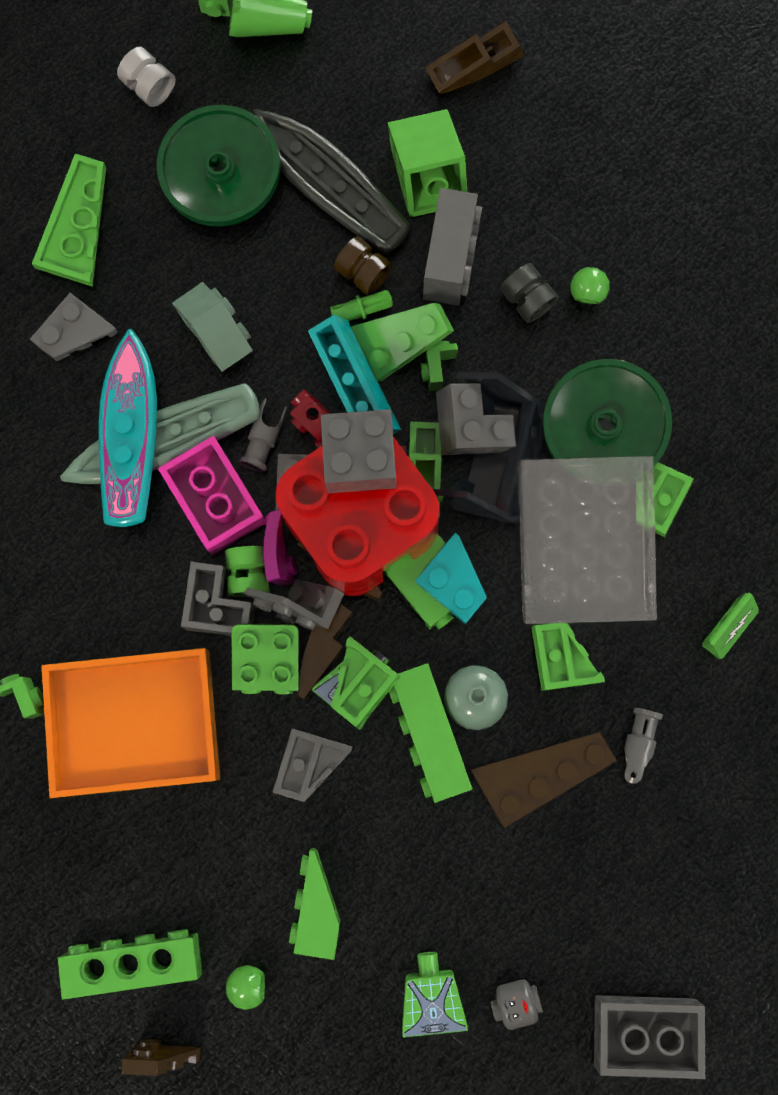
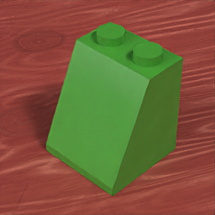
M447 109L388 122L391 150L409 218L436 212L440 188L467 192L465 155Z

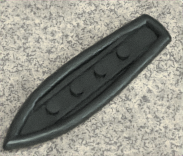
M258 109L252 111V114L257 116L274 136L280 155L281 172L306 197L383 254L394 250L404 241L411 229L409 222L369 178L332 143L311 128L291 118Z

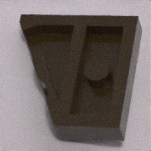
M156 1039L141 1040L140 1044H136L123 1058L122 1074L158 1076L171 1070L183 1068L184 1062L199 1063L201 1047L161 1045V1041Z

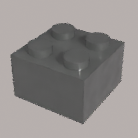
M391 409L321 414L324 479L327 493L397 488Z

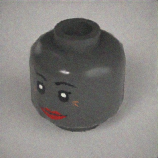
M524 979L498 986L496 989V1000L490 1001L496 1022L502 1020L505 1027L509 1030L535 1024L539 1018L538 1013L543 1012L536 986H530Z

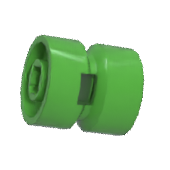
M243 546L225 550L226 569L231 571V575L227 577L228 596L249 597L244 594L247 588L270 593L269 582L267 581L266 574L263 572L265 568L264 547Z

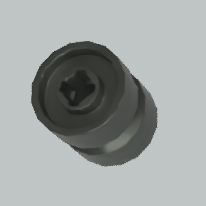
M531 263L525 264L516 270L500 287L501 292L510 303L518 304L516 310L527 323H531L545 314L559 298L548 283H541L542 276Z

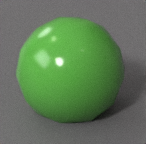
M583 268L573 276L570 283L571 295L574 300L579 302L600 304L606 299L610 291L609 280L606 274L598 268Z
M251 965L236 968L226 981V995L229 1001L235 1007L244 1010L255 1008L263 1002L265 994L264 973L258 967Z

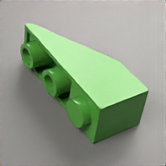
M311 848L309 856L303 855L300 875L306 876L304 889L297 890L295 909L300 910L298 923H292L289 943L295 944L294 954L334 960L341 921L316 848Z

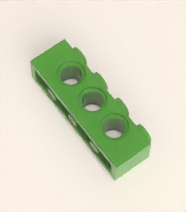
M188 929L168 932V938L155 939V934H147L134 937V943L122 944V939H113L101 942V947L89 949L88 944L68 947V952L58 957L62 1000L198 980L202 975L198 933L188 934ZM159 949H165L171 954L172 961L170 965L163 966L157 961L156 954ZM125 954H131L136 957L138 961L137 970L131 971L124 966L123 958ZM92 959H98L103 963V975L98 976L91 971L90 963Z

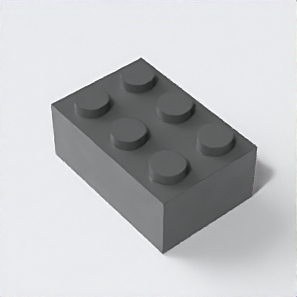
M440 188L424 276L423 300L459 306L461 295L467 296L482 207L476 206L478 194Z
M595 995V1068L600 1076L705 1079V1006L698 1000L689 998Z

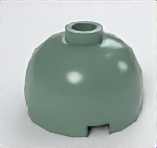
M471 665L459 669L449 678L444 688L443 703L446 713L454 723L465 729L481 730L491 727L502 718L507 708L508 692L504 681L495 671L485 666Z

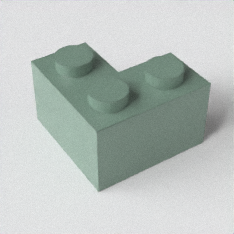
M202 282L172 302L187 327L198 338L211 360L222 372L253 351L247 342L251 338L250 334L241 322L235 323L232 315L236 313L235 310L216 288L210 290Z

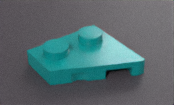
M456 533L415 580L418 586L464 624L467 623L487 598L462 541Z

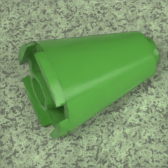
M233 0L229 36L252 37L303 34L304 27L310 28L312 9L307 8V2L304 0Z

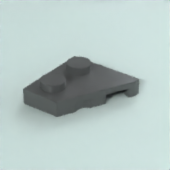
M69 293L30 340L55 361H59L70 356L73 351L83 350L92 346V342L107 335L109 337L116 335L118 331L86 304Z

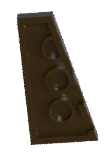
M597 732L477 767L470 771L500 823L505 828L617 760L601 733Z

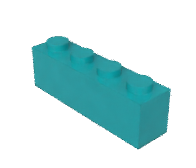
M333 315L308 330L347 413L391 409L348 320ZM391 410L393 434H395L401 428Z

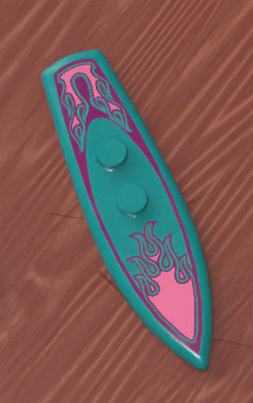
M132 329L127 330L109 363L103 382L99 409V467L103 520L106 525L116 527L133 526L145 521L156 443L157 394L155 378L146 350Z

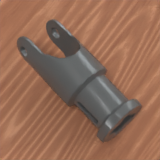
M266 398L259 407V419L254 421L248 436L250 443L245 456L240 457L239 463L245 468L262 473L266 472V459L270 449L276 445L287 412V407L285 406L276 427L265 425L262 422L261 414L267 400Z
M634 707L633 713L636 716L632 732L627 735L624 747L627 762L624 776L629 783H638L642 779L644 767L648 765L650 759L654 756L657 743L654 740L657 724L663 718V714ZM645 720H647L645 733L643 735L642 732L644 728ZM632 772L636 774L635 778L631 777Z

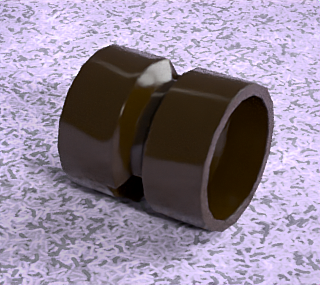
M357 236L349 241L339 253L334 263V269L346 279L354 278L356 287L369 296L383 284L391 272L393 264L379 253L372 255V247Z

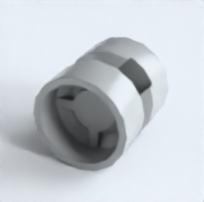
M136 47L127 53L120 62L117 76L127 87L135 91L137 96L148 106H158L172 92L176 81L175 76L162 64H155L156 58L146 49Z

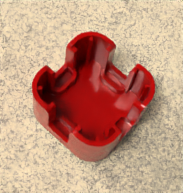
M394 437L397 488L327 493L324 479L322 446L290 467L281 476L277 484L276 502L288 529L297 541L300 540L308 551L327 584L340 590L344 595L358 596L371 591L383 582L382 572L407 553L413 560L418 558L433 545L437 537L439 524V502L437 496Z

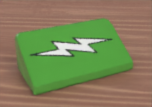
M748 592L739 596L702 643V646L718 659H722L758 614L759 609L752 594Z

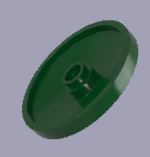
M230 105L205 106L181 117L164 136L157 156L159 183L170 204L189 220L207 226L237 224L258 213L273 196L281 172L278 147L269 128L249 111Z
M617 359L593 360L570 370L553 388L543 414L544 439L554 461L562 470L576 480L599 487L624 485L645 475L663 456L672 432L671 408L660 384L642 368Z

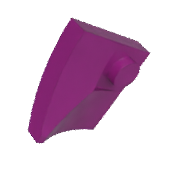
M280 510L270 512L265 518L264 565L267 581L285 587L294 584L297 566L293 556L288 554L282 529V514Z

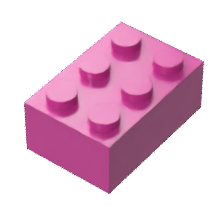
M214 435L158 468L205 548L212 556L265 525L263 515Z

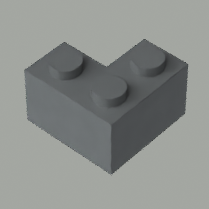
M480 383L449 384L436 392L442 455L502 453L516 447L513 415H483Z
M197 562L190 563L181 622L182 628L189 631L232 636V628L236 624H253L255 606L251 602L224 599L228 571L224 566Z

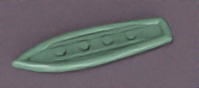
M246 383L158 410L152 471L157 470L213 435L218 441L258 420L260 417L258 400L249 385ZM99 440L90 445L69 465L60 476L62 481L79 484H101Z

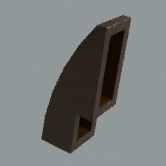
M505 21L481 38L478 34H475L425 68L439 94H443L493 74L524 56V53L508 23Z
M341 603L329 629L315 626L314 630L310 633L299 675L298 695L304 700L309 697L313 687L321 681L344 650V647L335 639L353 617V613Z

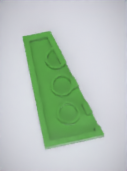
M78 154L74 155L33 259L32 265L35 269L93 287L106 175L104 162Z

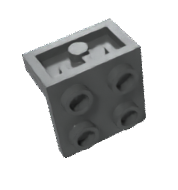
M295 579L287 598L247 588L244 593L254 599V606L267 612L273 610L277 613L276 618L288 624L296 623L309 630H314L315 626L329 629L344 595L343 592L336 588Z

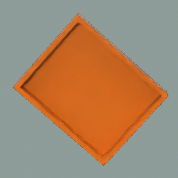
M206 648L42 665L50 798L220 780L210 651Z

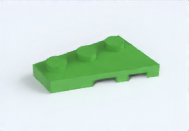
M438 303L428 304L351 327L377 381H383L454 332L441 305Z

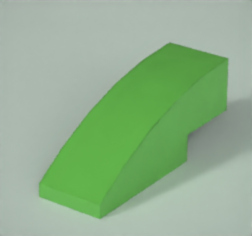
M410 422L409 458L432 489H440L441 482L439 423Z

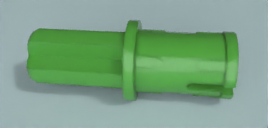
M384 290L360 298L358 295L356 296L357 299L331 306L330 309L332 316L336 315L348 321L362 317L364 320L366 319L365 315L392 307L393 301L390 292Z

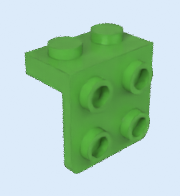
M236 624L232 628V690H241L244 694H257L261 690L274 691L276 694H291L299 690V629L296 625Z

